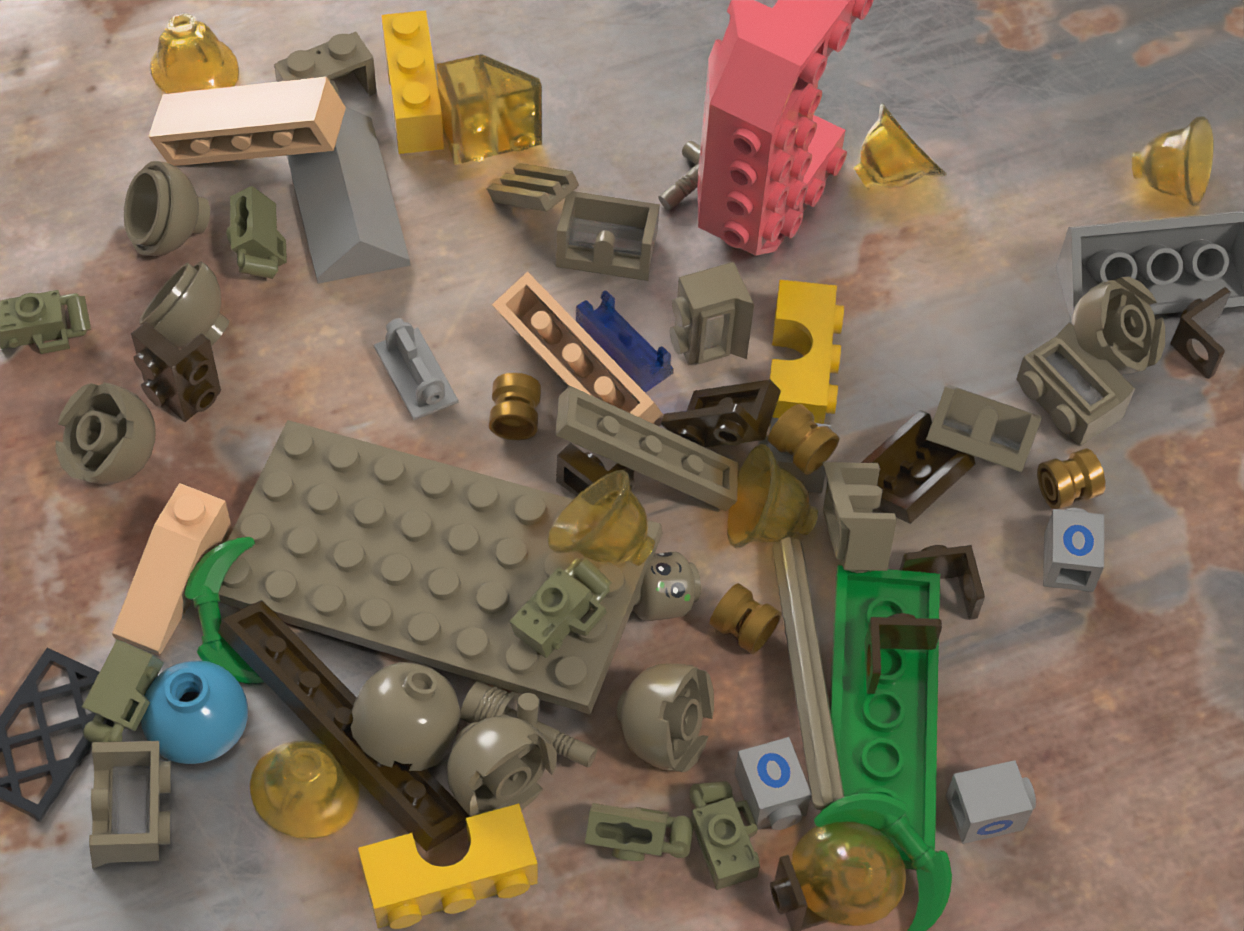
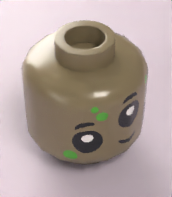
M679 552L655 553L647 566L642 587L633 607L635 614L644 621L686 616L692 609L693 603L699 600L701 594L700 576L696 566L692 562H688Z

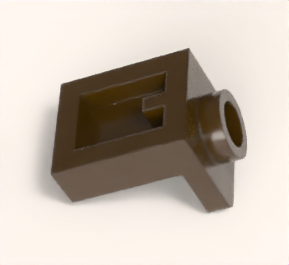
M571 442L557 454L556 482L582 502L608 509L614 503L616 505L622 504L634 490L636 484L634 481L635 471L616 463L607 471L598 457L589 452H582Z

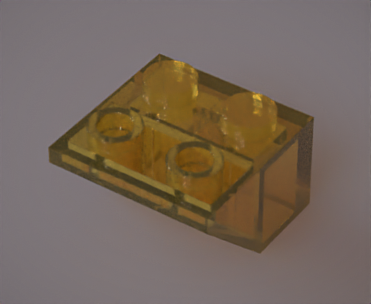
M483 54L437 64L443 133L455 165L469 161H480L487 157L513 151H524L531 147L542 145V84L539 78Z

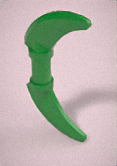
M242 537L226 541L206 553L190 574L185 589V597L193 601L194 607L198 608L203 636L201 637L202 645L198 647L197 654L201 660L225 668L240 683L260 684L265 682L218 633L222 622L218 605L220 603L219 591L232 564L240 555L254 546L255 541L252 537Z
M867 792L842 797L824 808L814 820L815 825L818 827L836 822H856L883 830L889 838L892 837L910 858V864L916 870L919 901L915 917L907 931H927L942 915L949 900L952 883L950 860L947 852L942 850L935 851L932 846L928 847L909 824L910 819L905 815L907 810L906 803L886 794Z

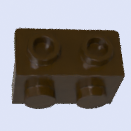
M147 322L131 333L136 355L133 358L144 380L141 387L151 402L158 407L166 405L184 422L188 421L197 412L207 410L215 402L221 392L211 342L204 334H199L179 350Z
M771 379L693 391L687 411L664 414L661 425L666 430L705 448L739 445L746 442L765 440L781 390Z
M922 410L918 411L861 462L878 463L880 471L877 486L882 489L880 506L877 509L886 513H895L897 518L909 524L917 519L976 465L974 456L926 440L932 420L930 414Z

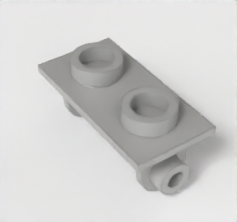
M400 318L390 321L386 326V340L374 344V348L413 420L459 403L419 328L413 329L410 323L404 322Z

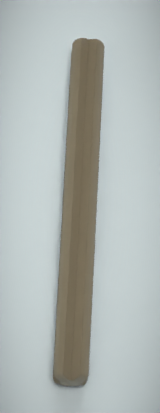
M783 536L780 539L781 541L773 544L772 551L808 781L812 794L811 800L816 810H823L832 802L844 797L803 546L799 539Z

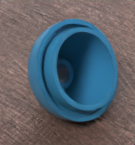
M186 661L165 669L154 679L144 695L150 701V704L140 721L146 740L159 741L160 755L162 757L183 764H198L220 757L238 742L247 724L248 703L243 688L225 668L207 661ZM187 692L199 694L193 701L180 702L181 697Z

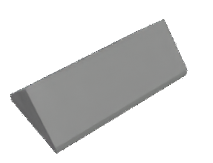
M346 107L334 151L287 155L318 284L410 266L409 255L372 118Z
M1244 211L1068 227L1056 269L1070 319L1078 301L1091 288L1100 283L1121 277H1131L1140 281L1153 294L1157 303L1150 305L1154 315L1183 312L1196 299L1201 298L1205 301L1224 287L1231 291L1224 308L1244 306Z

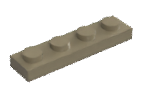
M570 385L559 396L556 436L721 510L727 511L737 502L738 462Z

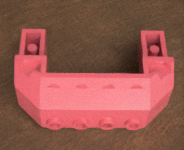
M755 0L730 1L726 11L730 15V19L723 40H715L708 58L697 180L698 228L723 239L731 247L741 248L755 256L775 252L785 237L791 239L796 234L803 219V211L808 205L814 207L824 191L825 180L829 174L836 176L839 173L847 156V151L842 149L845 129L813 115L822 97V90L818 89V81L826 68L828 56L833 50L836 52L841 51L849 37L851 25L856 18L863 20L866 17L873 0H778L773 8Z

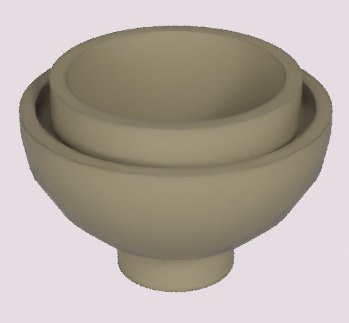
M151 161L132 179L124 203V226L128 238L138 253L147 256L166 255L181 247L192 234H202L208 226L210 218L208 200L197 196L189 178L176 166L162 161Z
M202 261L194 266L189 263L184 264L155 295L143 312L139 324L142 325L147 322L177 348L186 346L199 334H204L210 339L212 347L224 333L230 322L220 313L222 303L221 289L216 275Z

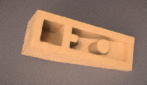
M181 483L178 484L154 524L112 634L114 638L158 656L161 655L192 602L185 597V589L191 572L206 553L226 542L232 533L225 500Z

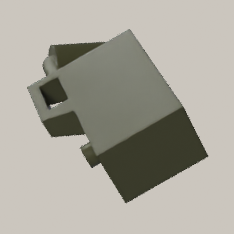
M250 186L230 196L231 226L226 231L227 239L231 245V250L237 253V265L239 266L240 273L273 279L275 274L278 273V266L287 263L286 239L277 230L276 203L255 187Z
M59 290L37 294L26 293L20 297L0 300V349L16 348L35 343L41 354L70 349L69 338L84 336L87 331L91 330L85 296H80L77 293L61 296ZM64 305H67L69 320L71 325V328L67 329ZM60 338H62V340H56V341H51V342H44V341H49V340H55V339H60Z
M585 556L581 560L575 559L565 571L558 567L509 621L514 635L547 658L554 649L558 650L562 646V640L570 631L587 636L604 617L607 611L600 602L609 593V586L612 582ZM591 608L594 609L595 612L583 624L580 620Z
M117 639L82 706L95 714L93 720L84 728L85 739L90 742H122V733L125 728L136 731L150 704V701L144 695L158 676L164 662L148 652ZM107 719L115 724L111 727L103 723Z
M727 781L693 784L689 793L691 802L696 808L692 810L691 820L694 823L693 830L716 890L756 878L760 868L757 852H754L750 838L757 833L758 828L747 800L735 802L732 795V787ZM743 810L748 826H744L739 811Z
M593 803L589 812L585 844L613 848L612 856L629 861H643L645 853L661 856L662 853H668L676 858H684L690 853L694 823L686 816L669 817V812L641 807L628 809ZM666 827L671 828L669 842H664Z

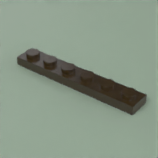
M263 600L222 619L218 631L220 636L408 833L413 834L414 840L426 852L465 828L466 818L470 816L427 769L409 771L412 764H402L394 761L391 768L380 764L361 749L354 739L351 730L353 722L351 712L357 697Z

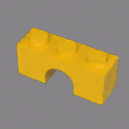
M426 10L381 15L399 154L442 150L444 149L442 112Z
M779 280L772 346L792 348L804 357L797 360L772 359L769 379L781 390L773 418H780L788 409L796 404H802L813 413L815 423L824 424L826 414H835L838 385L829 384L830 373L838 374L841 345L832 344L833 333L841 334L844 317V306L835 305L836 285Z
M520 804L466 818L467 839L470 849L461 861L451 866L439 867L426 862L417 851L412 833L359 847L361 867L377 928L390 926L392 929L410 927L421 921L424 915L442 910L448 914L463 912L472 908L477 900L495 895L504 899L516 897L528 891L530 885L538 884V863Z

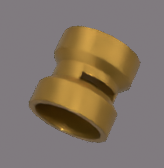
M506 373L496 377L492 387V400L496 405L490 410L489 429L493 434L507 440H525L536 434L538 429V413L534 408L540 403L541 384L537 379L523 373Z
M796 404L788 409L777 420L768 435L769 443L779 452H788L790 455H793L794 465L805 475H809L823 466L822 462H826L831 457L840 439L828 426L818 427L814 422L813 413L802 404Z
M1088 448L1071 453L1068 460L1051 459L1040 463L1037 468L1039 488L1046 503L1052 509L1070 506L1074 499L1079 496L1088 500L1104 494L1106 483L1104 471L1097 456Z
M737 583L719 601L712 613L709 624L722 634L731 633L737 637L738 645L753 655L769 640L781 619L782 613L769 603H758L753 599V593Z

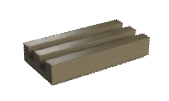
M518 163L513 167L516 175L505 173L499 178L503 185L491 184L486 189L493 202L548 212L577 189L579 183L573 171Z

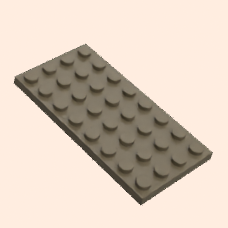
M287 420L228 539L229 541L242 537H252L255 544L240 555L229 568L219 591L220 603L239 609H244L263 600L283 622L520 694L532 693L540 700L591 714L642 587L647 566L654 557L663 532L661 524ZM585 556L612 582L609 586V593L600 602L606 608L607 613L587 636L570 631L562 640V646L558 650L554 649L545 658L514 635L509 621L558 567L565 571L575 559L581 560ZM591 608L580 621L584 624L595 610Z

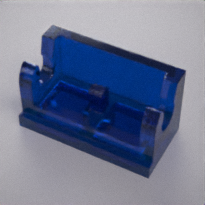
M604 290L601 293L600 298L602 301L596 310L593 309V306L587 300L576 306V322L645 393L674 374V368L671 366V354L663 346L659 347L656 351L615 310V298L608 291Z

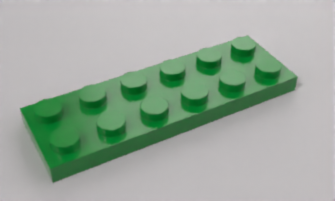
M838 565L835 576L830 713L844 797L856 793L873 792L886 794L905 802L907 805L905 815L910 819L909 824L928 847L932 846L935 849L939 640L936 648L933 650L880 649L881 675L875 694H867L864 641L871 617H889L894 614L905 613L911 614L916 618L939 619L940 574L892 569L855 573L844 570L842 565ZM836 822L824 826L823 861L915 870L910 864V858L892 837L889 838L883 830L856 822Z

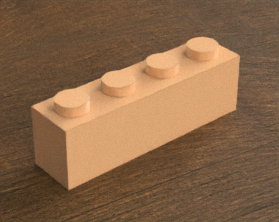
M327 77L163 94L148 137L166 162L174 166L334 151L346 107Z
M528 271L492 304L514 331L568 387L570 385L650 423L661 426L664 415L652 399Z

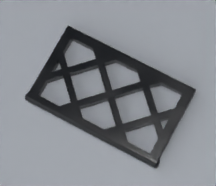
M46 648L0 716V753L3 752L8 771V776L0 778V802L33 817L36 821L41 822L92 745V742L84 737V728L93 720L95 714H87L86 709L82 707L84 702L81 692L92 688L100 673L99 671L50 648ZM52 665L67 671L69 684L39 692L38 685ZM73 695L79 717L48 726L42 703ZM34 706L40 729L9 738L7 731L21 710ZM82 728L83 736L68 758L57 761L51 737ZM43 740L48 764L17 773L12 749ZM48 775L52 776L53 782L39 804L23 797L20 784ZM11 787V788H12V792L9 791V790H7V789H5V788Z

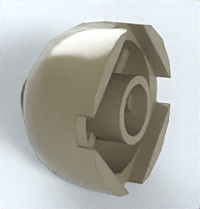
M1121 277L1106 281L1091 288L1078 301L1071 316V324L1074 326L1079 346L1097 359L1108 360L1121 375L1138 373L1146 370L1149 366L1155 365L1161 359L1165 347V324L1163 317L1155 320L1154 312L1150 307L1151 304L1157 303L1153 294L1140 281L1131 277Z
M105 382L101 385L89 383L82 386L70 397L60 414L58 425L65 426L63 442L56 441V454L59 463L70 477L96 484L112 485L133 478L144 468L152 455L156 440V427L152 413L135 393L123 387Z
M398 662L386 666L374 673L360 689L351 712L353 715L351 730L354 739L361 749L380 764L392 768L394 761L402 764H412L409 771L425 770L438 765L449 754L455 741L461 717L456 692L444 676L430 667L410 662Z
M666 663L645 669L631 683L628 690L622 693L617 705V718L621 722V729L628 748L645 763L659 769L687 772L697 763L709 737L705 735L698 736L702 727L703 717L713 719L714 689L710 675L705 670H700L698 667L687 664Z
M501 715L471 723L459 733L447 762L449 789L470 817L518 803L522 811L543 790L537 781L543 775L544 770L546 769L551 775L556 768L557 752L551 742L528 721Z

